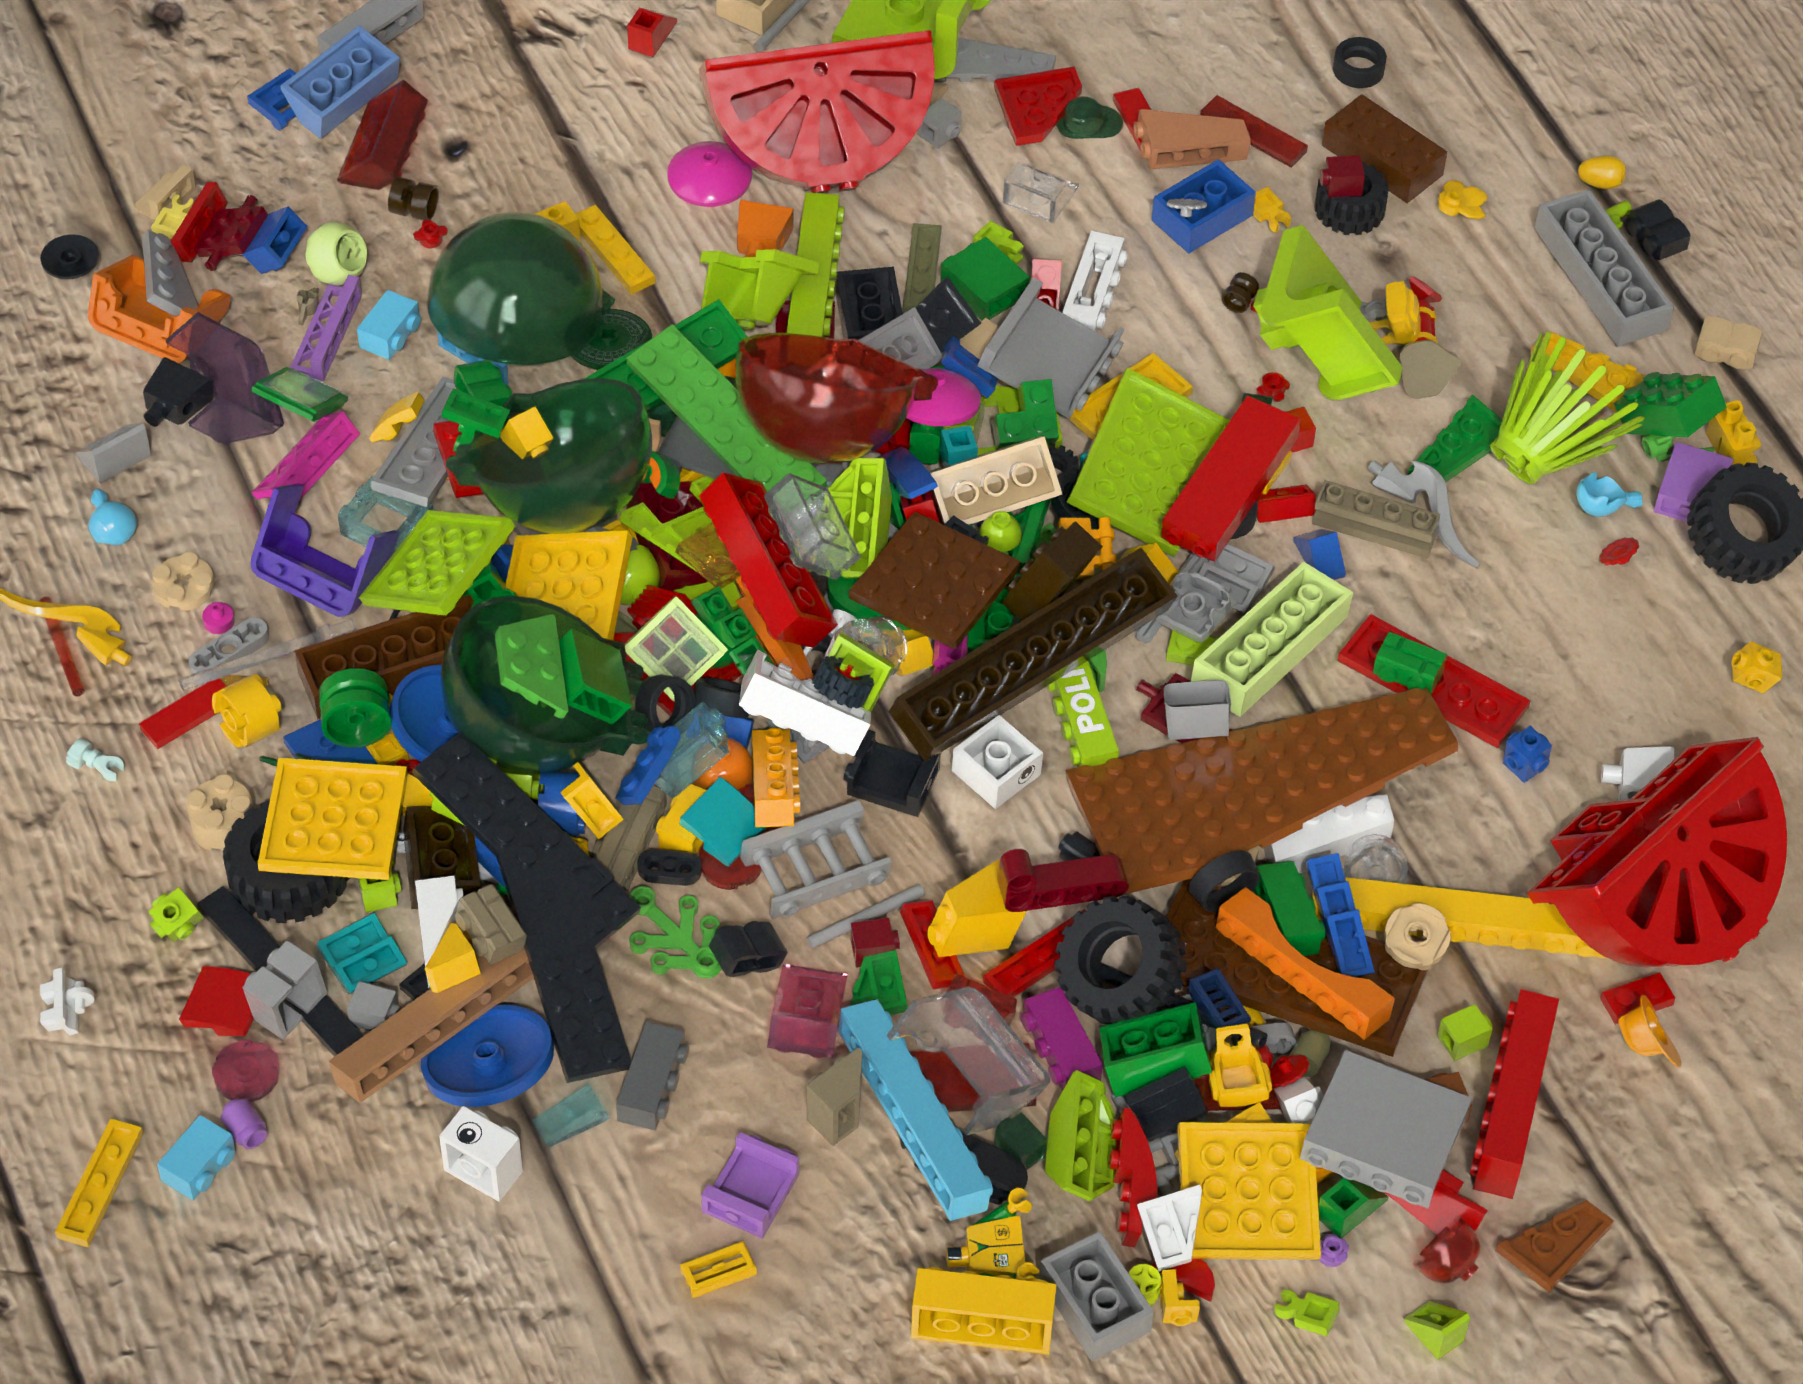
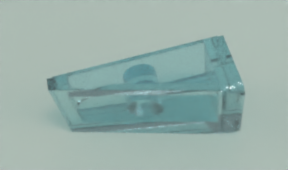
M588 1084L532 1121L549 1148L605 1122L610 1116L595 1091Z

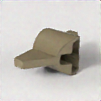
M314 287L311 290H299L297 292L300 312L299 325L304 324L307 316L315 314L319 305L317 296L319 288Z

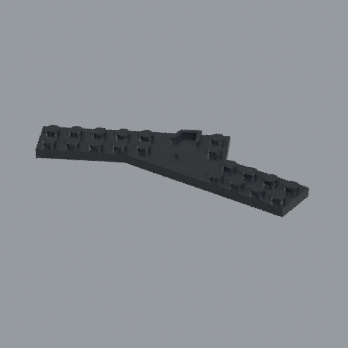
M460 731L414 767L413 775L497 857L514 916L527 935L524 948L566 1083L629 1070L631 1059L596 949L639 914L641 907L614 881L615 877L595 858H590Z

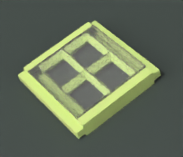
M677 596L670 600L622 647L649 677L660 674L684 679L691 686L728 650ZM667 687L665 690H663L673 701H675L674 694L670 687Z

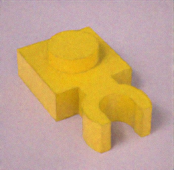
M1268 186L1256 191L1253 216L1259 222L1268 220L1269 228L1274 233L1279 231L1278 222H1282L1286 227H1290L1291 216L1288 212L1283 211L1284 203Z

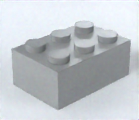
M1101 1231L1041 1260L1039 1279L1057 1284L1055 1306L1091 1361L1151 1332L1154 1311Z

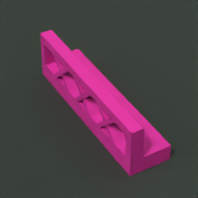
M343 411L331 413L320 418L251 493L256 499L271 498L274 488L300 483L304 485L300 496L301 499L360 435V432Z

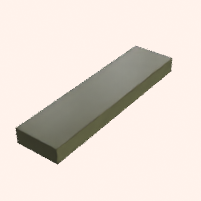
M913 223L903 314L914 307L916 308L935 288L942 225Z

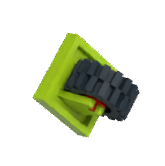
M841 633L838 635L829 655L823 658L813 677L812 684H815V689L820 690V694L827 695V699L831 701L833 699L836 700L839 705L845 704L848 708L854 707L856 709L862 707L872 712L895 665L845 633Z

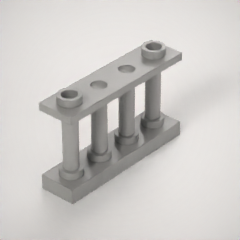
M859 800L795 822L794 826H783L742 841L740 858L744 866L760 865L776 896L771 901L769 913L771 919L781 916L790 917L800 909L867 885H879L889 877L892 863L890 857L875 861L858 829L861 827L864 815V808ZM841 833L847 834L863 866L846 871L829 838ZM813 843L819 846L834 874L833 877L817 882L800 849ZM782 854L789 855L805 887L788 893L771 859Z

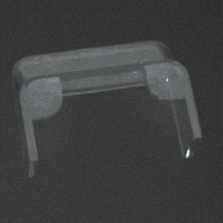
M964 987L913 1000L886 1035L889 1040L911 1035L915 1039L917 1046L923 1051H944L981 1097L973 1105L975 1116L963 1130L966 1135L1000 1126L1040 1095L1050 1083L1047 1071L980 991L971 987Z

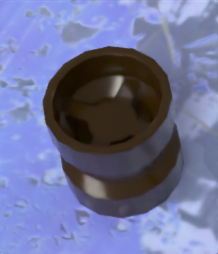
M1240 272L1235 274L1230 282V286L1226 288L1221 297L1224 306L1232 312H1245L1251 303V299L1255 297L1259 290V283L1248 273Z

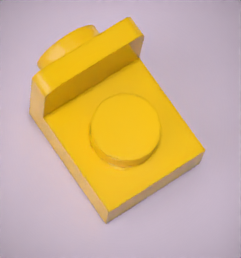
M1176 1269L1162 1270L1160 1286L1162 1323L1184 1326L1191 1322H1197L1200 1310L1199 1300H1184L1183 1283H1177Z

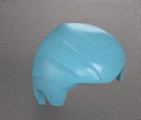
M1593 472L1582 479L1577 486L1576 495L1580 507L1586 513L1595 517L1608 516L1616 512L1623 505L1632 508L1642 506L1641 492H1624L1608 476L1597 479V472Z
M98 488L95 489L93 495H91L92 504L96 509L88 523L90 534L98 544H124L131 538L137 528L135 514L126 505L120 502L109 501L106 492Z

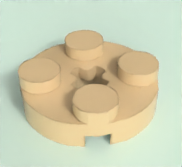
M185 552L181 556L167 559L152 570L154 596L161 605L170 608L171 605L179 607L180 610L187 611L200 607L208 601L211 596L210 592L215 585L211 567L204 560L199 559L193 552ZM180 580H188V585L183 586L181 583L176 585V583Z
M1418 903L1413 904L1411 907L1397 909L1389 917L1384 931L1385 950L1395 961L1403 966L1414 969L1418 968L1419 970L1430 969L1445 956L1450 944L1451 935L1446 925V919L1437 909L1426 904ZM1417 930H1421L1423 932L1422 937L1426 940L1423 942L1419 941L1418 943L1414 942L1408 933H1416Z

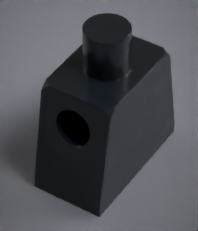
M164 357L144 387L143 396L147 411L143 417L148 424L157 427L163 419L177 425L185 423L214 399L211 378Z

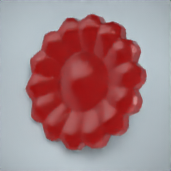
M1625 537L1608 544L1599 556L1601 563H1604L1606 566L1610 564L1616 565L1617 563L1620 565L1626 564L1632 555L1637 553V549L1640 547L1638 540L1633 537Z
M1301 1054L1280 1057L1273 1065V1068L1269 1069L1272 1085L1275 1088L1279 1086L1285 1087L1302 1078L1310 1065L1307 1057Z

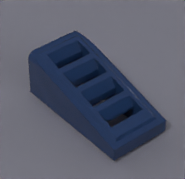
M1219 968L1189 980L1188 993L1216 1028L1251 1022V1017ZM1214 989L1216 990L1215 993H1212V994H1210V995H1207V994H1206L1207 992H1209V991H1211V990H1214ZM1218 998L1223 999L1222 1001H1219L1217 1003H1212L1213 1000H1216ZM1225 1006L1230 1007V1009H1227L1220 1013L1217 1011L1218 1009H1221ZM1232 1014L1237 1015L1236 1018H1233L1226 1022H1224L1223 1018L1228 1017Z

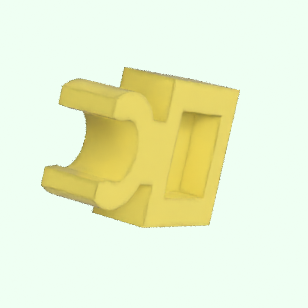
M175 195L172 198V208H162L151 226L152 231L157 234H164L169 239H172L194 204V200L190 198L188 203L181 205L180 195Z

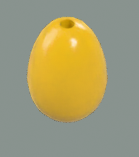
M1609 155L1589 158L1582 162L1578 169V175L1582 181L1590 186L1601 189H1613L1622 185L1626 172L1624 162L1617 157Z

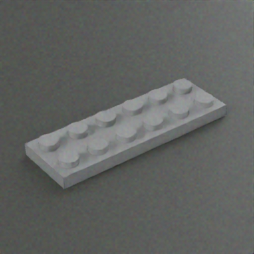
M446 377L441 378L421 407L418 417L410 423L371 480V490L428 507L448 477L433 433L434 423L450 421L442 418L441 415L452 389H456L454 380Z

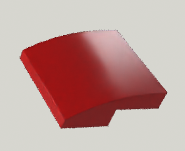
M203 966L179 1021L184 1027L212 1028L218 1036L246 1037L254 1018L242 987L245 985L250 973L228 968Z

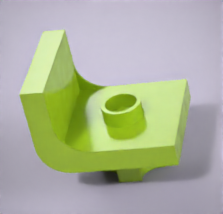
M852 0L832 34V43L931 30L935 64L934 79H941L949 76L956 67L958 34L970 11L984 8L991 0Z
M1304 225L1283 230L1268 286L1257 291L1253 305L1260 319V336L1271 350L1281 347L1287 349L1299 345L1320 371L1318 387L1323 396L1329 400H1343L1399 385L1403 367L1361 313L1362 301Z

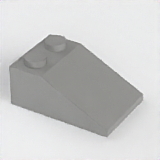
M915 307L837 352L866 404L890 392L896 381L904 375L915 370L929 368L941 361L943 357Z

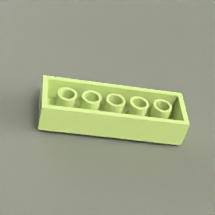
M1301 563L1195 659L1191 682L1225 681L1229 687L1230 711L1241 717L1348 618L1353 592L1309 564Z

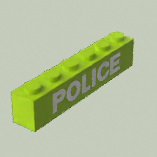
M1088 661L1046 686L1048 692H1053L1054 713L1056 716H1061V733L1064 741L1069 740L1071 746L1069 747V756L1073 766H1096L1105 764L1112 758H1119V749Z

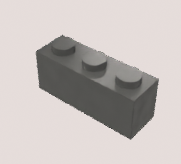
M646 1021L616 1103L618 1122L656 1131L660 1119H666L670 1100H667L669 1092L676 1091L680 1073L677 1072L679 1064L686 1063L689 1053V1045L685 1044L684 1030Z

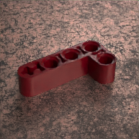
M1024 849L1009 850L1000 858L997 880L1005 908L1010 912H1023L1095 900L1099 901L1109 896L1117 898L1124 895L1129 889L1121 859L1116 855H1104L1034 866L1031 864L1028 852Z

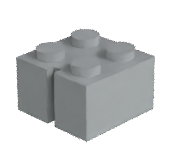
M288 940L280 948H276L270 953L267 959L268 965L266 967L262 966L257 972L250 974L245 985L242 987L254 1020L283 1040L303 1020V1016L282 1001L287 999L308 1014L327 994L317 960Z

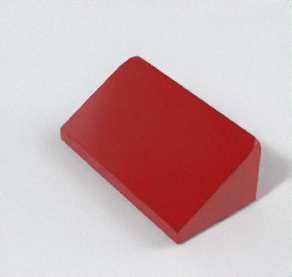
M1307 484L1269 489L1266 495L1261 493L1257 499V520L1259 523L1314 516L1316 512V495Z

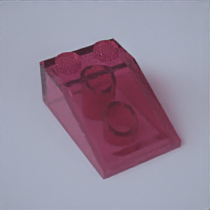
M783 964L771 1014L767 1048L776 1049L783 1053L797 1052L809 1054L815 1058H833L848 974Z

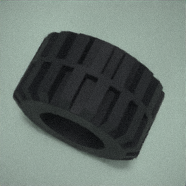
M1362 162L1365 174L1362 196L1328 198L1326 186H1321L1320 179H1318L1314 208L1315 212H1317L1318 220H1323L1322 224L1326 228L1332 227V231L1336 233L1341 231L1344 235H1349L1350 233L1362 235L1363 231L1366 233L1371 232L1373 227L1377 228L1385 216L1389 188L1387 179H1384V174L1381 171H1376L1375 166H1367L1366 162Z

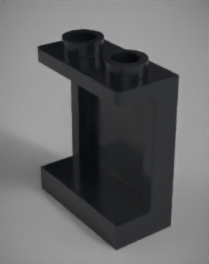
M869 730L865 740H862L855 753L856 759L854 763H849L846 767L843 780L847 782V795L919 817L939 773L941 753L925 762L920 755L876 742V732Z

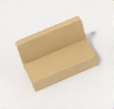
M183 164L174 174L167 172L134 204L135 211L155 220L163 207L172 208V198L175 195H180L182 203L196 189L193 169Z

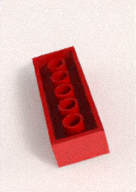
M724 472L721 473L699 497L704 505L706 515L712 520L717 529L716 534L718 538L724 543L729 552L730 561L736 566L742 577L741 582L743 586L749 590L754 600L755 609L762 615L767 625V632L775 640L814 648L838 626L832 612L763 483Z
M1520 989L1517 1002L1510 1001L1469 1174L1476 1176L1473 1186L1474 1190L1513 1199L1523 1164L1559 998Z

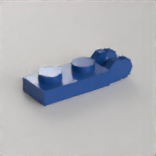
M668 726L665 728L657 727L652 730V733L647 737L648 747L639 753L635 767L620 784L621 789L615 797L623 805L642 804L673 755L672 752L678 745L677 742L680 741L681 734L678 728Z

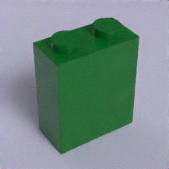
M987 237L982 238L976 243H971L964 250L947 257L941 262V281L948 276L972 311L981 320L985 318L990 320L1014 306L1030 283V276Z
M571 628L559 640L567 704L609 724H614L633 706L620 650Z

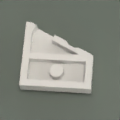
M1200 1185L1137 1204L1159 1272L1192 1261L1202 1197Z

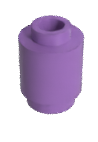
M234 1099L224 1106L220 1119L238 1145L243 1146L245 1149H253L264 1142L267 1137L266 1124L249 1100Z

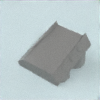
M1181 572L1173 580V589L1178 597L1169 610L1155 618V620L1196 642H1204L1237 604V601L1224 586L1196 572Z

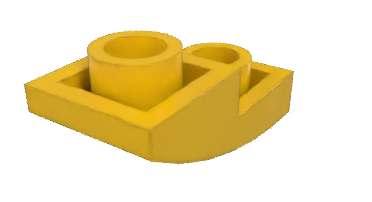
M419 391L402 398L382 414L369 437L372 443L395 438L399 434L403 423H409L418 417L424 403V399Z

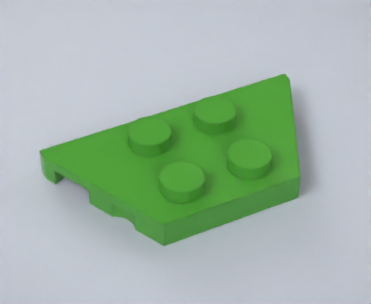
M549 614L500 626L494 635L501 685L513 692L520 693L525 699L535 705L542 701L556 709L554 716L564 719L568 713V704L555 615Z

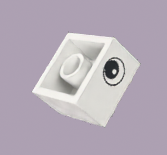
M998 715L953 749L952 772L993 808L997 809L1041 775L1043 752Z
M463 1106L439 1135L444 1171L499 1202L523 1173L520 1140L517 1134L506 1126L500 1127L494 1124L480 1111L475 1110L473 1112Z

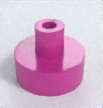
M214 602L208 605L202 614L205 629L213 634H223L232 629L235 623L233 610L226 603Z

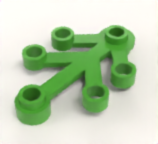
M640 886L631 891L630 897L638 905L642 902L647 903L646 905H639L641 909L637 915L647 916L666 934L647 935L644 932H635L629 939L631 951L635 954H643L649 948L683 950L688 955L668 956L664 952L653 954L651 957V969L654 973L662 975L670 969H689L696 976L708 979L717 976L721 972L722 968L709 948L715 932L720 928L719 920L711 915L703 917L700 921V932L703 935L702 947L700 948L692 940L694 916L698 913V901L695 897L687 895L679 900V913L681 914L679 928L656 906L655 893L651 888ZM687 904L694 906L691 909L684 908ZM709 924L715 926L712 929L705 928V926ZM636 941H643V942H645V943L642 944V945H636V944H634ZM658 961H664V962H665V964H664V965H661V966H659V965H657V964H655V963L658 962ZM704 963H710V964H712V965L703 966L702 964H704Z

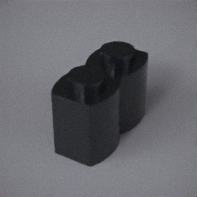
M1658 199L1630 210L1627 222L1628 231L1632 236L1643 242L1645 251L1655 259L1662 260L1688 249L1691 235L1684 223L1674 217L1671 209L1665 202Z
M752 921L744 927L738 925L722 926L715 932L709 944V948L723 972L729 977L743 976L751 972L763 973L775 970L781 966L788 953L772 924L765 921Z

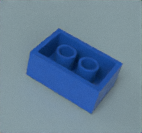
M1218 159L1154 196L1152 221L1189 254L1253 216L1256 191ZM1175 198H1190L1193 200H1203L1207 203V207L1192 210L1191 217L1180 216L1181 209L1169 207L1167 202Z

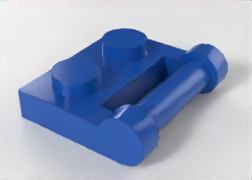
M291 68L247 96L248 104L270 120L272 125L279 131L287 126V122L296 117L291 107L282 113L278 111L289 104L281 91V85L296 74Z
M952 336L943 347L944 354L941 364L944 365L946 370L957 372L968 378L975 384L980 394L988 398L994 392L998 378L978 367L980 359L961 346L960 340Z

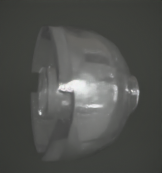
M1380 834L1363 836L1354 841L1345 854L1343 864L1345 877L1401 884L1407 882L1408 864L1402 847L1392 838Z

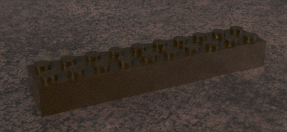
M1139 548L900 695L894 701L889 713L923 760L927 762L983 727L996 716L1007 712L1169 610L1178 596L1144 550Z

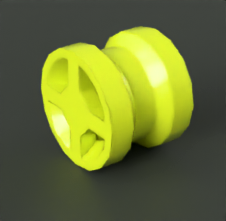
M1136 1265L1129 1271V1275L1137 1287H1140L1139 1290L1151 1306L1158 1300L1160 1294L1161 1275L1151 1265Z

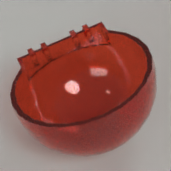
M793 333L756 334L744 338L739 343L736 354L735 379L738 396L743 411L753 428L765 441L785 455L814 464L850 462L876 451L898 431L909 414L914 401L931 400L933 391L938 385V378L904 363L894 356L885 354L883 351L856 339L837 340Z

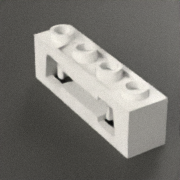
M1091 231L1062 313L1097 332L1098 328H1104L1107 312L1104 311L1105 308H1111L1114 292L1111 290L1112 287L1117 288L1119 285L1121 271L1118 270L1119 267H1125L1128 251L1124 250L1125 238ZM1093 262H1095L1094 271L1100 272L1101 276L1094 293V304L1091 306L1092 299L1085 296L1092 279Z

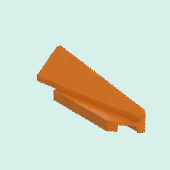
M740 573L734 574L733 577L742 595V598L736 601L738 609L742 608L757 633L755 637L776 667L780 663L792 668L791 673L801 681L808 680L809 678L813 680V673L801 645L775 640L769 635L762 615L754 607V600L749 590L741 582L742 577Z

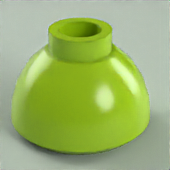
M997 511L990 515L980 527L979 535L982 537L987 536L989 538L988 546L1000 552L1014 549L1019 545L1022 538L1021 527L1018 521L1005 511Z

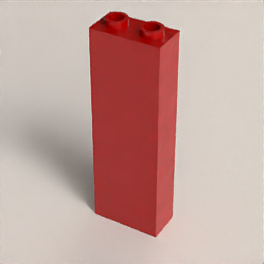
M1247 395L1163 518L1161 538L1167 540L1172 545L1181 546L1199 557L1215 562L1298 439L1301 418Z

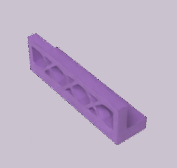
M348 275L343 287L327 285L290 366L291 369L311 379L325 380L362 297L359 277ZM332 295L338 296L334 306L330 303ZM329 317L325 327H323L320 323L321 320ZM319 338L316 347L313 348L311 341ZM310 359L311 368L301 366L302 362Z

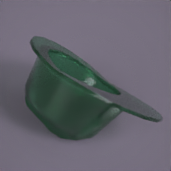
M1080 96L1074 98L1066 105L1064 116L1056 126L1062 135L1071 139L1109 138L1119 134L1122 130L1123 119L1115 109L1103 106L1091 97Z

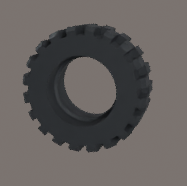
M1747 462L1744 466L1741 463L1731 465L1728 469L1723 468L1697 493V496L1689 506L1691 512L1687 515V524L1692 527L1688 530L1690 541H1694L1696 544L1693 549L1698 556H1703L1705 559L1703 563L1709 569L1714 567L1718 570L1716 574L1723 578L1730 576L1732 577L1731 581L1743 583L1747 579L1749 584H1756L1762 580L1768 581L1778 573H1781L1803 551V498L1799 497L1798 492L1800 490L1797 486L1789 484L1786 481L1788 477L1781 472L1779 474L1774 473V468L1766 465L1759 468L1757 463ZM1729 504H1741L1754 510L1767 527L1768 543L1754 542L1738 532L1729 515Z
M270 800L260 803L259 808L254 809L252 807L246 811L244 818H238L231 826L232 831H229L226 835L223 860L229 889H231L232 895L249 914L253 915L257 912L259 919L269 921L270 918L276 920V923H287V920L295 919V923L305 921L304 917L309 915L315 917L323 913L322 908L325 906L330 908L337 902L336 895L341 896L347 887L346 882L350 877L259 871L258 859Z
M1115 896L1104 897L1102 904L1095 900L1086 906V912L1078 911L1072 917L1075 920L1070 927L1065 926L1061 933L1065 936L1062 943L1058 942L1056 953L1060 955V959L1055 960V971L1062 975L1058 977L1057 981L1060 989L1065 991L1067 1000L1076 1006L1078 1010L1105 1025L1162 1011L1161 1008L1165 1004L1170 1006L1176 999L1172 996L1176 989L1181 990L1184 982L1180 978L1181 972H1186L1187 961L1181 958L1182 955L1186 954L1185 943L1179 940L1181 934L1177 927L1171 924L1166 916L1141 900L1137 901L1129 896H1121L1119 899ZM1138 935L1142 945V959L1138 970L1125 984L1116 988L1105 989L1100 979V964L1106 950L1122 937Z

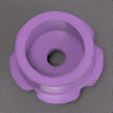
M1327 1234L1320 1240L1321 1257L1319 1260L1323 1265L1337 1267L1346 1261L1349 1245L1345 1239H1340L1335 1234ZM1334 1247L1336 1250L1331 1251L1329 1248Z

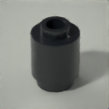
M1078 831L1072 835L1070 833L1066 834L1058 846V849L1061 851L1059 858L1064 861L1100 856L1095 843Z

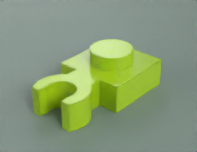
M1282 1290V1301L1290 1304L1287 1306L1275 1304V1315L1281 1319L1294 1317L1295 1327L1327 1337L1340 1312V1303L1307 1292L1303 1300L1298 1298L1296 1293L1291 1290Z

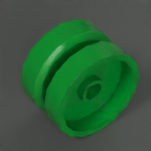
M346 669L332 674L320 686L321 729L325 737L334 744L347 748H361L383 739L390 730L391 711L389 707L388 686L385 680L377 673L366 669Z

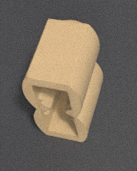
M1705 317L1695 356L1707 362H1724L1736 369H1752L1760 344L1762 330L1750 324H1734L1720 317Z

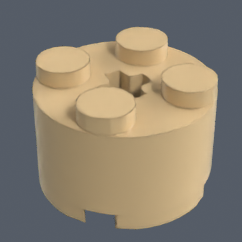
M219 775L215 779L200 784L188 794L187 812L192 835L202 848L212 851L211 848L222 849L223 852L225 847L224 840L227 833L232 831L231 826L238 818L243 819L244 813L253 807L250 793L244 785L233 780L229 775Z

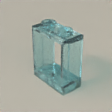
M372 475L365 485L363 484L358 488L353 499L340 509L338 513L340 534L366 547L370 535L382 532L361 523V521L375 504L379 503L408 517L396 530L400 533L393 551L394 553L427 510H433V504L430 503L428 507L371 490V480L374 477Z
M703 701L673 725V727L678 728L681 738L672 752L673 755L655 782L672 799L729 753L728 734L725 731L724 725L726 720L718 709L714 707L712 709L709 708Z

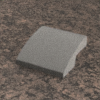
M1227 543L1215 562L1211 560L1208 563L1204 562L1198 574L1224 586L1237 601V604L1232 609L1245 615L1261 594L1275 567L1273 564Z

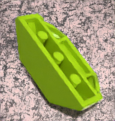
M854 458L849 464L850 466L827 490L821 550L844 578L859 579L888 544L892 494L886 459Z
M1076 1070L1072 1073L1050 1113L1045 1173L1061 1189L1091 1201L1115 1187V1183H1113V1169L1108 1168L1111 1149H1115L1116 1140L1111 1139V1127L1116 1116L1112 1105L1105 1095L1107 1091L1104 1082Z

